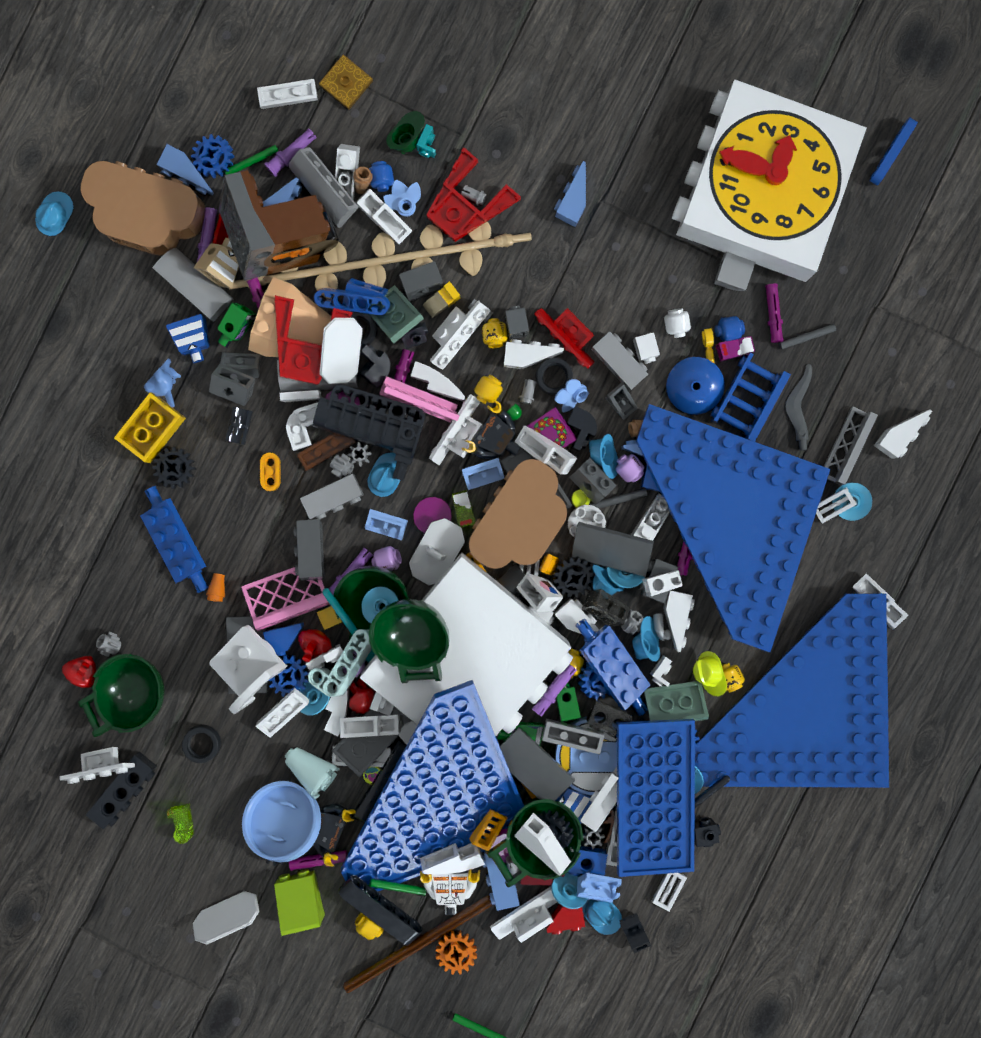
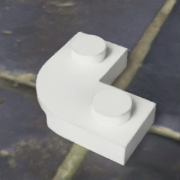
M318 402L298 408L289 416L286 430L293 451L312 445L306 427L313 425Z
M340 644L330 649L327 653L325 652L311 659L310 662L306 661L305 663L309 671L314 668H322L325 661H331L332 663L338 661L343 652Z

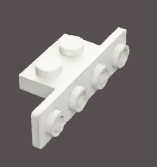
M479 301L475 303L467 314L458 307H455L432 335L441 347L430 361L443 370L489 314L490 309Z
M470 394L464 400L458 412L460 415L458 421L452 419V423L442 434L441 440L433 448L429 459L434 463L440 465L449 450L462 458L468 453L462 450V448H469V443L465 442V440L473 442L484 426L471 418L480 404V401L475 396Z
M118 747L81 754L82 772L60 776V780H67L68 784L80 782L79 779L81 778L83 780L96 779L95 775L100 777L111 776V772L116 771V774L126 773L128 768L135 767V763L119 764Z
M617 767L611 776L607 774L600 783L603 785L600 792H594L590 798L592 804L581 818V822L595 832L617 802Z
M551 886L492 924L490 928L497 938L502 939L515 931L517 939L522 943L551 924L553 920L548 908L557 903L552 894Z

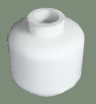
M683 308L669 310L668 314L664 317L666 332L674 335V338L685 336V332L691 329L689 314L687 311H683Z

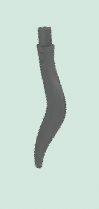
M810 364L806 365L804 375L789 395L785 405L786 412L795 428L796 441H799V451L807 450L806 440H809L807 425L801 409V401L812 377V367Z

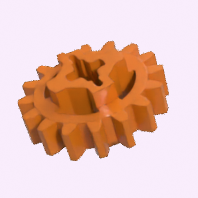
M460 930L458 935L451 931V936L445 934L444 940L439 939L438 944L440 946H436V952H438L436 959H441L439 966L445 965V972L451 969L452 975H454L455 970L462 974V969L468 972V965L474 966L473 959H477V953H475L477 946L473 945L474 939L468 940V933L462 936ZM454 946L456 947V950L459 953V958H457V955L454 952Z

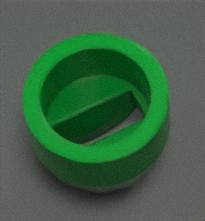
M515 403L507 413L511 416L512 420H517L520 418L522 411Z

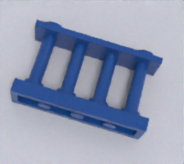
M749 353L741 357L738 363L740 368L719 407H714L710 415L713 418L710 422L714 424L721 419L743 431L746 435L745 439L755 442L791 374L783 371L775 375L751 362L750 360L754 354ZM746 368L771 381V384H773L771 390L766 392L742 379L741 377ZM739 385L761 397L762 401H764L762 407L755 408L733 396L732 394L736 386ZM730 402L752 414L753 418H755L753 424L747 425L724 413L723 410L727 403Z

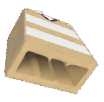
M225 238L222 245L211 243L194 266V269L212 282L225 288H232L239 267L235 254L232 253L233 248L229 238Z

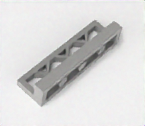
M851 407L823 466L829 468V466L835 464L838 470L835 478L828 475L827 480L838 485L846 484L878 416L873 412L866 413L858 408ZM854 413L863 416L861 423L856 426L852 422ZM852 430L854 438L851 442L846 443L844 434L846 431ZM844 447L846 455L844 459L838 460L835 453L837 449Z

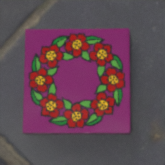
M556 407L527 426L562 448L577 439Z

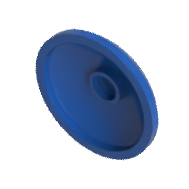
M690 357L681 360L672 368L667 378L666 390L671 403L677 409L687 414H702L713 409L721 400L724 392V378L720 369L712 361L702 357ZM696 382L700 384L698 390L693 389V384Z

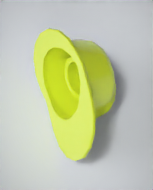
M706 651L702 653L694 664V677L709 694L721 696L727 689L721 661L713 652Z

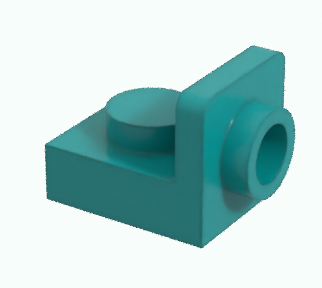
M426 124L419 138L417 150L420 155L426 158H435L436 150L428 146H431L434 141V130L428 124Z

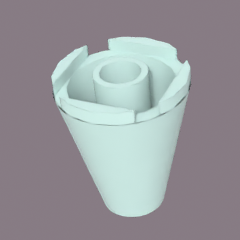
M298 747L295 749L291 748L285 755V763L314 799L320 796L318 794L320 790L325 791L337 776L335 771H339L336 765Z

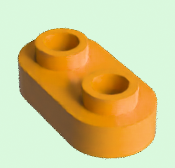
M266 453L260 459V484L267 491H275L281 483L280 458L274 453ZM270 459L274 460L273 466L268 465ZM270 478L274 479L273 485L268 484Z

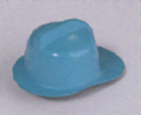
M52 192L46 196L35 214L36 226L40 232L48 236L61 233L73 211L71 198L63 192Z
M606 434L602 439L591 440L589 442L591 459L596 464L602 466L604 473L609 478H615L618 474L616 472L618 456L612 436Z
M385 453L380 456L369 474L367 480L368 487L377 496H389L396 490L401 481L392 478L397 461H394L396 456L394 453Z
M597 565L592 566L595 573L593 578V590L608 597L624 590V588L615 585L609 579L607 568Z
M646 616L641 622L640 632L632 641L635 656L639 660L649 658L652 661H658L660 658L659 638L654 630L653 618Z
M588 899L582 906L585 918L599 933L604 935L613 934L621 927L619 920L622 919V915L613 903Z

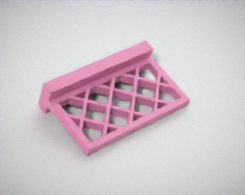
M388 376L385 377L379 395L418 407L425 413L450 423L452 419L458 421L460 415L456 412L457 404Z
M295 567L242 586L241 588L255 629L260 631L330 605L323 593L316 596L308 593L312 583L320 586L321 591H323L325 588L322 580L320 579L318 582L307 580L310 583L305 592L295 588L299 581V576L293 586L284 583L286 575L293 574L296 576ZM273 580L279 583L275 593L265 589L269 581ZM282 585L291 588L287 598L278 595ZM256 587L261 590L256 600L249 597L248 589ZM294 590L304 594L300 602L296 603L290 600ZM264 591L273 595L269 605L259 601ZM276 597L285 600L283 608L275 609L271 607ZM257 604L267 607L265 614L256 617L254 611Z

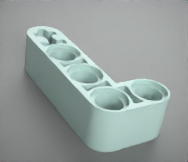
M357 630L332 671L327 668H314L308 674L309 682L329 697L344 695L372 649L369 642V630ZM354 650H355L356 653H357L356 659L353 658V651H354ZM344 667L347 669L346 675L343 674ZM319 673L322 674L321 681L318 678ZM334 683L337 686L336 692L333 690Z

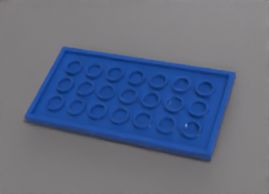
M674 719L618 722L617 875L619 877L694 872L695 720Z

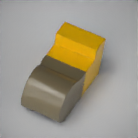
M449 281L434 296L429 298L423 304V307L433 318L461 299L460 294Z

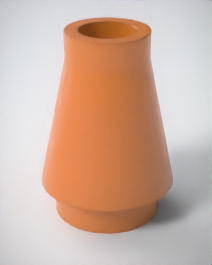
M213 573V578L206 593L208 595L207 600L223 602V598H225V575Z

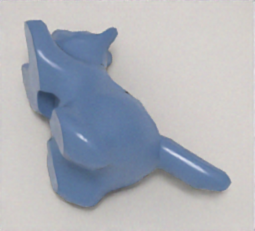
M168 358L147 381L144 389L155 396H165L170 407H174L175 404L171 390L173 384L176 383L175 379L180 378L181 375L170 367L171 360Z

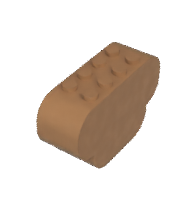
M98 161L86 169L81 183V194L89 205L95 207L93 222L96 228L104 235H107L113 242L161 256L169 250L176 248L179 239L193 238L202 230L205 205L190 187L184 185L181 180L175 178L167 180L164 179L165 176L158 173H153V175L147 174L144 169L138 167L130 169L127 168L126 164L118 161L115 164L107 161Z
M525 460L514 471L510 470L504 478L507 481L503 487L499 486L493 496L496 497L494 502H489L483 510V513H485L482 520L480 518L477 519L472 527L474 532L469 541L470 552L477 561L489 568H502L511 560L521 565L536 563L543 556L566 520V505L556 495L558 490L557 475L552 468L539 460Z

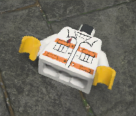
M470 869L458 873L437 875L423 874L422 870L420 871V880L424 884L425 889L430 897L436 900L437 905H445L446 915L456 914V905H463L465 899L470 898L480 878V870H478V873H472Z

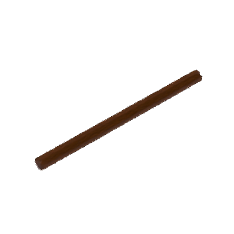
M485 896L416 938L410 945L403 946L344 982V990L346 993L352 992L492 906L490 896Z

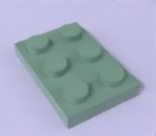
M394 285L385 295L390 301L389 310L383 315L369 314L393 343L424 319ZM379 301L378 304H371L370 309L373 305H378L381 310L385 306Z
M698 681L674 684L668 687L648 688L644 691L650 721L694 719L695 721L709 719L702 684Z

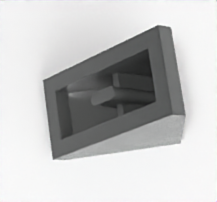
M623 383L604 397L623 420L638 409Z

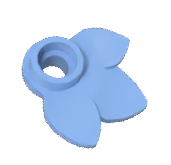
M395 180L392 186V194L385 195L383 197L384 202L392 210H397L400 215L404 217L411 216L416 210L415 204L421 197L420 186L416 182L408 188L402 182ZM407 204L410 206V208L408 210H404L403 206Z
M571 379L566 382V388L557 392L554 400L557 403L563 404L562 412L570 411L577 402L581 403L588 397L587 387L581 384L579 380Z

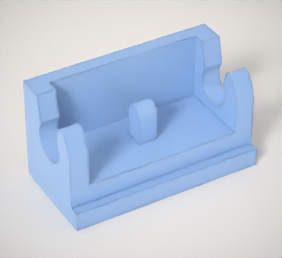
M499 458L462 469L468 490L504 479Z
M370 509L365 529L402 540L408 520Z
M585 873L577 877V897L612 903L613 900L620 896V893H616V888L621 885V879Z

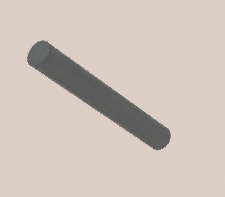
M831 324L779 342V346L782 350L835 332L836 326Z
M641 489L601 500L596 505L590 503V505L600 509L647 496L646 489Z

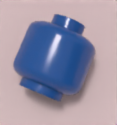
M385 161L372 163V167L369 168L372 173L370 186L377 189L378 192L388 191L389 187L394 184L392 167Z
M737 316L721 318L718 321V325L715 326V335L722 342L740 339L745 333L744 322Z

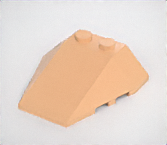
M273 277L263 295L254 321L248 350L266 357H278L275 295L295 299L287 338L322 345L323 330L330 322L331 315L299 291L293 284Z

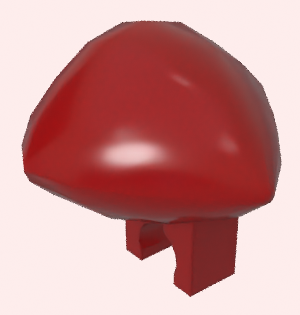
M308 629L298 634L299 644L305 654L302 658L304 661L310 662L311 659L332 649L329 637L320 630Z
M83 656L64 664L62 672L71 684L82 688H90L94 684L95 677L93 676L96 673V667L92 656Z
M359 679L356 682L359 687L355 683L349 686L354 696L348 700V704L353 712L363 714L371 710L370 707L376 691L373 688L367 687L364 681Z

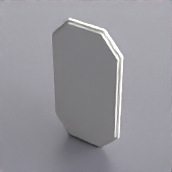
M334 318L324 327L320 375L328 384L348 383L358 373L362 327L354 318Z
M445 518L431 522L409 562L412 576L427 585L435 584L454 562L465 542L462 528Z
M243 891L202 910L193 922L195 941L207 945L251 925L260 912L257 895Z

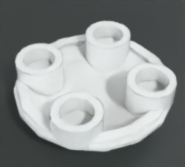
M593 505L577 507L568 518L569 532L574 538L578 522L605 528L606 525L604 514Z

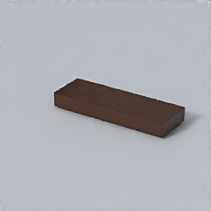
M333 433L296 455L304 469L308 471L352 446L356 441L352 438Z

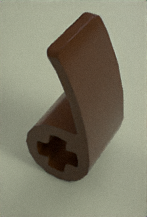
M613 809L603 821V823H608L605 838H603L604 843L608 842L613 830Z

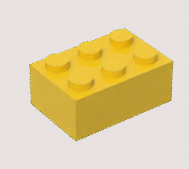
M149 393L114 439L142 461L151 463L186 418L173 407H170L159 396Z

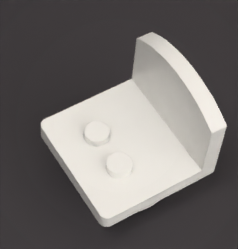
M249 625L242 627L210 660V666L239 696L229 708L233 714L251 704L256 699L253 695L268 680L281 673L287 667L277 656L273 647L266 640L262 639Z

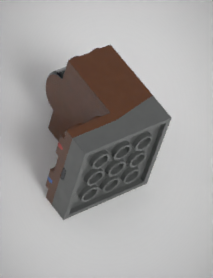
M248 170L224 175L219 212L244 281L317 263L321 254L332 250L338 244L339 238L328 208L317 200L316 195L263 207L261 196H257L258 188L255 179L249 174Z

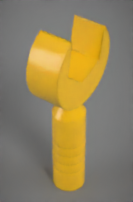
M712 328L704 329L702 331V341L704 347L707 348L705 351L706 359L715 363L713 349L711 348L714 345Z

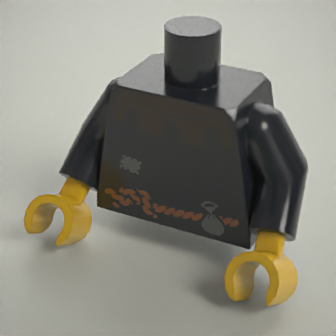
M494 399L493 401L496 403L495 408L487 406L492 411L488 420L473 442L465 440V442L469 443V448H462L463 451L471 452L482 459L502 457L506 451L516 456L521 449L513 441L516 436L514 432L516 427L511 416Z
M338 803L324 805L322 808L319 807L321 827L313 847L324 859L326 866H334L331 863V858L338 860V856L331 854V852H334L346 822L354 821V819L350 818V814L356 813L354 809L348 810Z

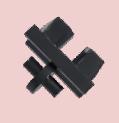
M233 407L226 441L242 445L246 444L253 411Z

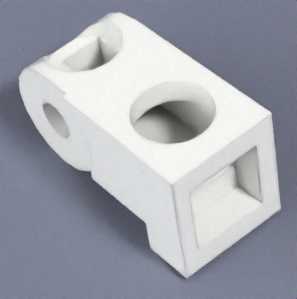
M679 570L642 579L647 596H654L683 586Z

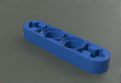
M909 117L903 124L870 177V182L878 186L916 127L918 123L916 120Z
M321 288L314 296L316 304L325 308L374 315H383L390 308L388 298L381 295ZM323 293L328 298H331L333 294L335 295L333 299H327L325 302L320 297ZM338 296H345L348 300L347 304H340ZM357 299H365L366 307H359ZM371 300H373L372 304H378L381 301L385 307L381 310L378 305H373L370 309Z

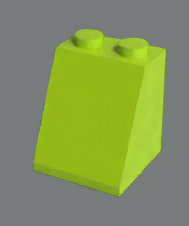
M304 869L297 872L296 875L283 874L279 876L274 887L281 935L320 927L325 913L315 870L309 871V869Z

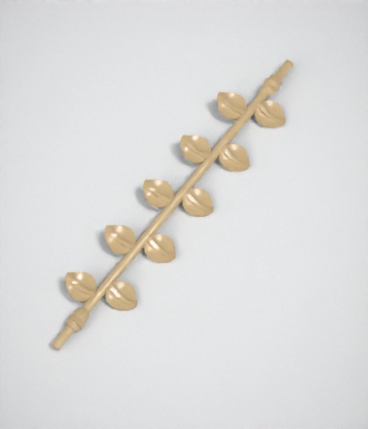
M485 222L468 233L474 242L441 247L443 244L441 231L434 225H428L420 235V242L427 250L393 255L395 252L393 239L386 233H379L372 242V250L378 258L345 263L347 260L345 247L340 242L333 240L324 250V258L329 266L298 270L297 267L281 271L280 274L258 277L260 285L264 286L270 283L273 277L285 281L319 275L315 280L317 291L321 288L337 289L338 280L333 274L334 272L367 267L363 273L364 281L383 287L386 281V272L383 266H381L383 264L414 260L411 266L412 270L433 262L429 257L462 252L459 260L461 267L471 276H475L482 266V255L477 249L493 246L509 247L513 243L530 241L532 238L530 232L518 235L505 233L494 237V239H489L491 227L488 222ZM243 279L234 281L232 288L229 289L249 288V286Z

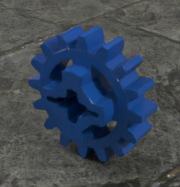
M210 134L209 139L203 136V142L196 141L198 147L192 148L195 154L191 155L192 159L195 160L193 165L198 167L197 171L200 174L203 173L205 177H208L210 174L213 178H216V174L222 177V171L229 172L227 166H233V163L230 161V159L234 158V155L230 153L233 149L228 145L227 140H222L219 135L216 139L212 134Z
M285 655L282 661L285 664L290 663L292 666L285 668L278 674L279 683L276 676L268 680L272 681L269 687H276L274 693L281 691L282 697L286 693L289 694L294 688L299 692V688L304 690L306 686L303 683L309 682L305 676L310 672L304 670L307 667L306 664H300L302 662L301 658L296 661L295 655L290 659L288 655ZM298 669H299V671H300V673H301V680H300V678L298 677V674H297V670H298ZM292 671L291 678L284 682L286 674ZM290 684L295 686L294 688H284Z
M586 662V669L581 668L583 674L578 675L582 680L578 682V685L582 687L580 690L589 698L593 697L595 700H598L600 696L602 699H605L606 693L608 695L611 694L589 663Z

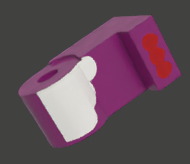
M751 336L721 342L716 345L720 362L755 352Z

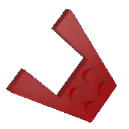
M465 148L462 149L458 160H456L452 167L450 175L446 178L440 193L437 194L426 214L427 218L454 242L521 199V196L506 184L480 212L454 188L478 163V159Z
M275 295L279 376L319 385L322 379L320 375L322 345L287 338L295 299ZM333 308L330 322L334 318H350L352 312Z

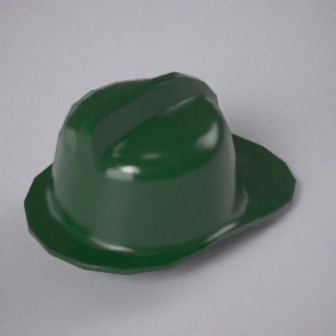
M411 111L401 118L387 137L386 141L390 149L398 150L401 154H405L417 147L418 135L421 133L425 123L421 112Z

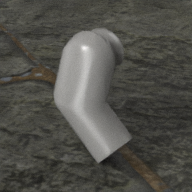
M654 614V630L661 641L670 640V630H664L663 614Z

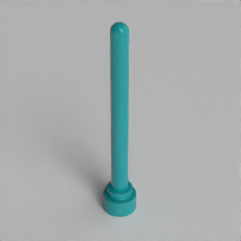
M328 588L323 589V595L353 635L358 629ZM372 649L365 659L367 663L375 656Z

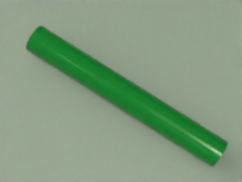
M273 145L229 167V172L225 171L226 175L237 173L278 152L276 145Z
M371 879L369 883L370 887L418 895H426L427 891L425 887Z
M455 1013L452 1021L488 1038H507Z

